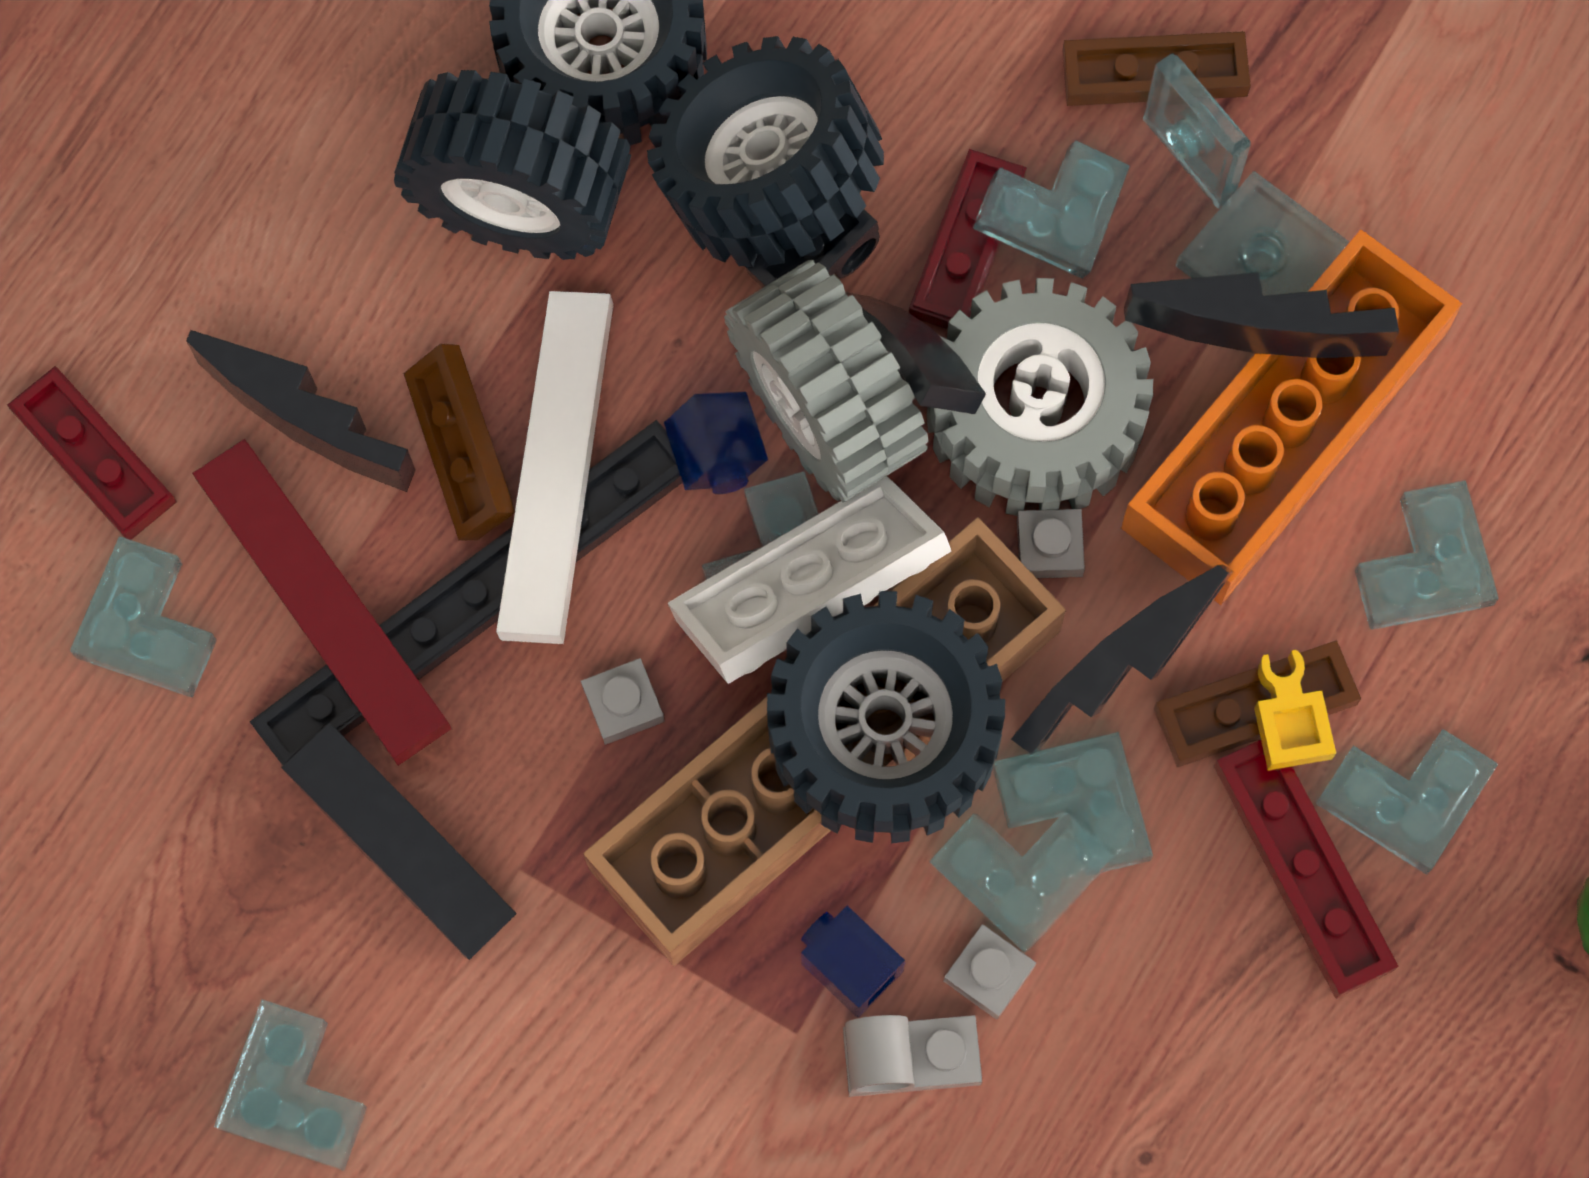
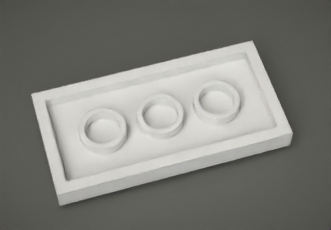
M886 476L846 502H838L668 602V605L676 622L729 684L744 674L757 670L763 663L785 651L786 642L797 628L807 635L811 631V616L827 606L831 615L835 617L843 613V598L860 593L864 606L879 595V591H886L909 576L922 572L931 563L950 553L951 548L944 531Z

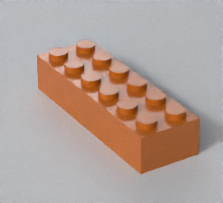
M1361 229L1309 291L1327 290L1331 314L1395 308L1399 333L1387 355L1311 358L1255 353L1127 505L1121 529L1188 581L1221 564L1234 571L1214 599L1220 605L1224 603L1446 335L1463 304Z

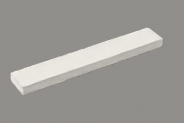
M549 292L496 631L502 641L564 644L613 311V301L610 294Z

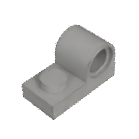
M882 1015L850 1020L843 1027L849 1097L979 1086L982 1084L975 1015L908 1021L906 1016Z

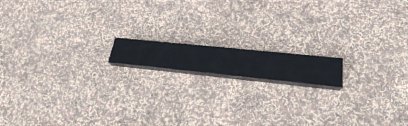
M657 420L589 469L576 562L696 473L695 465ZM513 526L379 625L418 680L498 621ZM325 665L252 719L250 723L283 765L327 722L342 736H345L365 721V719L331 670Z

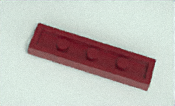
M1261 739L1216 760L1214 768L1334 997L1337 999L1395 971L1399 966L1293 767L1268 770Z

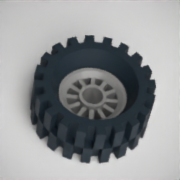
M879 591L878 606L864 607L860 593L843 598V613L835 617L831 615L827 606L811 616V631L805 635L797 628L786 642L787 657L784 661L777 658L771 674L772 690L771 693H767L771 754L774 753L776 771L783 786L791 785L794 790V802L806 814L812 808L821 814L822 826L837 834L841 825L854 828L855 840L873 843L874 832L891 833V844L910 841L911 830L924 827L928 836L943 829L945 817L952 812L959 818L972 806L974 793L978 789L983 791L991 777L995 759H997L1005 720V699H1000L1002 678L997 664L988 666L986 662L988 646L981 636L977 633L968 640L963 635L965 620L951 609H949L943 620L933 616V600L922 596H915L912 609L896 606L898 591ZM887 678L885 689L878 690L874 679ZM896 680L907 683L901 693L894 691ZM863 683L868 696H863L854 688ZM918 692L925 698L909 704ZM842 700H845L855 709L839 706ZM891 710L900 716L903 726L893 734L882 735L874 732L868 726L867 718L875 711ZM932 713L934 721L918 718ZM835 723L852 726L837 731ZM915 735L931 737L928 745H926ZM861 740L851 753L844 747ZM905 747L916 757L907 761L902 748ZM869 751L875 752L873 765L862 761ZM891 754L896 766L883 767L884 755Z

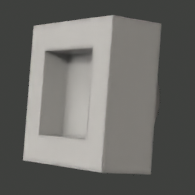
M1082 509L1018 511L1019 561L1036 578L1083 577L1085 565Z
M641 658L581 681L605 745L665 722L664 715Z
M982 924L945 975L943 982L998 1020L1035 968L1036 962Z

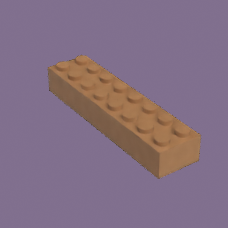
M977 517L948 542L951 548L950 553L931 563L922 572L909 576L892 591H898L896 606L912 609L915 596L919 595L933 600V616L943 620L949 609L962 617L965 620L963 635L968 640L977 633L981 636L988 646L986 662L988 666L997 664L1003 682L1061 632L1066 609L982 520ZM887 678L874 679L878 690L885 689ZM896 680L894 691L901 693L907 683ZM863 683L854 688L863 696H868ZM918 692L909 704L925 698ZM766 697L586 850L583 855L590 872L668 961L675 966L831 830L821 825V814L812 808L806 814L794 802L793 788L790 784L784 787L778 776L774 753L771 754ZM842 700L839 706L855 709L845 700ZM885 709L875 711L866 720L868 726L874 732L882 735L893 734L903 726V721L898 714ZM932 713L918 718L934 721ZM835 723L837 731L852 726ZM915 735L926 745H928L931 737ZM861 740L844 747L851 753ZM905 747L902 748L907 761L916 757ZM869 751L862 761L873 765L875 752ZM885 754L883 767L896 766L892 755Z

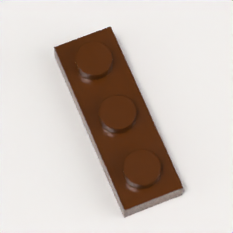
M1245 31L1064 40L1062 56L1067 106L1248 97L1251 87Z
M439 344L403 374L458 540H479L515 513V509L460 346L455 344Z
M1337 640L1300 653L1305 667L1304 675L1300 682L1303 694L1322 690L1328 715L1358 705L1361 697ZM1288 657L1270 663V668L1275 675L1287 677L1292 674ZM1257 667L1158 701L1155 704L1154 711L1178 768L1261 739L1254 707L1258 701L1272 699L1270 692L1261 684Z

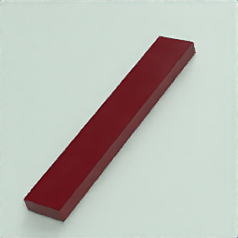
M245 439L192 473L398 766L452 729L447 719Z

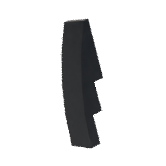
M1259 272L1135 283L1130 285L1124 305L1125 321L1188 341L1259 354L1311 358L1386 356L1399 333L1395 308L1331 314L1327 290L1263 296Z
M845 292L848 297L854 296L861 305L863 316L867 322H873L881 334L880 341L888 353L892 352L900 366L898 372L902 380L909 383L920 406L976 414L986 395L985 391L960 356L932 328L900 307L871 296Z
M190 330L186 342L198 364L242 405L293 441L334 463L399 490L408 491L415 473V467L408 449L365 436L366 427L358 408L316 395L317 387L307 366Z
M1224 564L1215 566L1158 598L1104 638L1050 690L1011 740L1032 755L1042 749L1073 705L1090 717L1099 714L1132 667L1150 680L1158 677L1234 571Z
M329 722L280 767L365 857L373 862L468 960L517 914L444 837Z

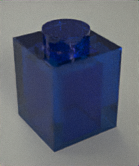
M747 392L694 394L664 421L685 490L712 489V492L717 495L737 491L746 486L749 482L748 477L769 460Z
M848 905L836 917H833L828 911L825 912L810 926L801 938V941L807 946L801 952V964L857 1018H860L904 972L905 959Z

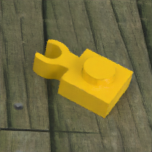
M1292 650L1288 656L1289 665L1292 669L1290 676L1279 677L1275 675L1270 668L1268 654L1263 655L1258 665L1260 682L1270 692L1272 699L1258 701L1254 707L1268 770L1332 760L1336 755L1322 690L1302 693L1300 682L1304 675L1305 667L1303 657L1298 650Z

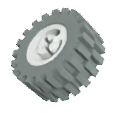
M808 260L725 311L727 315L724 316L725 324L730 329L727 331L730 342L738 350L735 355L740 366L747 371L750 377L748 382L755 395L760 396L766 406L765 412L772 423L777 424L783 433L782 438L791 450L794 449L798 454L801 465L809 475L814 474L818 485L825 492L829 490L832 498L837 501L841 500L842 503L846 502L926 452L928 448L926 446L928 434L921 426L925 422L921 411L912 403L915 396L909 383L902 380L898 369H900L899 364L892 352L888 353L880 341L882 336L873 322L868 323L863 316L862 307L853 295L849 297L846 295L843 283L834 274L829 276L825 266L819 262L815 264L813 260Z
M1037 278L1034 293L1022 294L1020 280L1003 283L1001 299L994 303L986 290L972 299L970 317H967L959 310L948 323L947 339L941 337L960 356L986 395L976 414L927 407L928 433L934 432L933 450L940 463L948 459L951 460L949 477L960 489L970 480L977 484L975 492L976 501L990 507L996 494L1008 498L1006 514L1017 516L1018 511H1024L1025 502L1039 503V510H1058L1060 501L1067 499L1072 509H1082L1089 506L1094 489H1097L1102 496H1105L1116 486L1120 470L1127 473L1133 463L1149 416V407L1153 397V379H1147L1151 361L1146 347L1134 351L1138 336L1137 329L1128 321H1124L1115 327L1112 323L1117 306L1103 296L1095 308L1085 304L1087 288L1072 282L1067 296L1052 293L1054 279ZM1021 362L1016 369L1015 380H1013L1009 403L1012 416H1010L999 404L993 386L998 377L1007 368ZM1069 371L1081 386L1084 404L1071 419L1057 424L1061 419L1070 383ZM1036 386L1047 389L1043 399H1036L1031 396Z

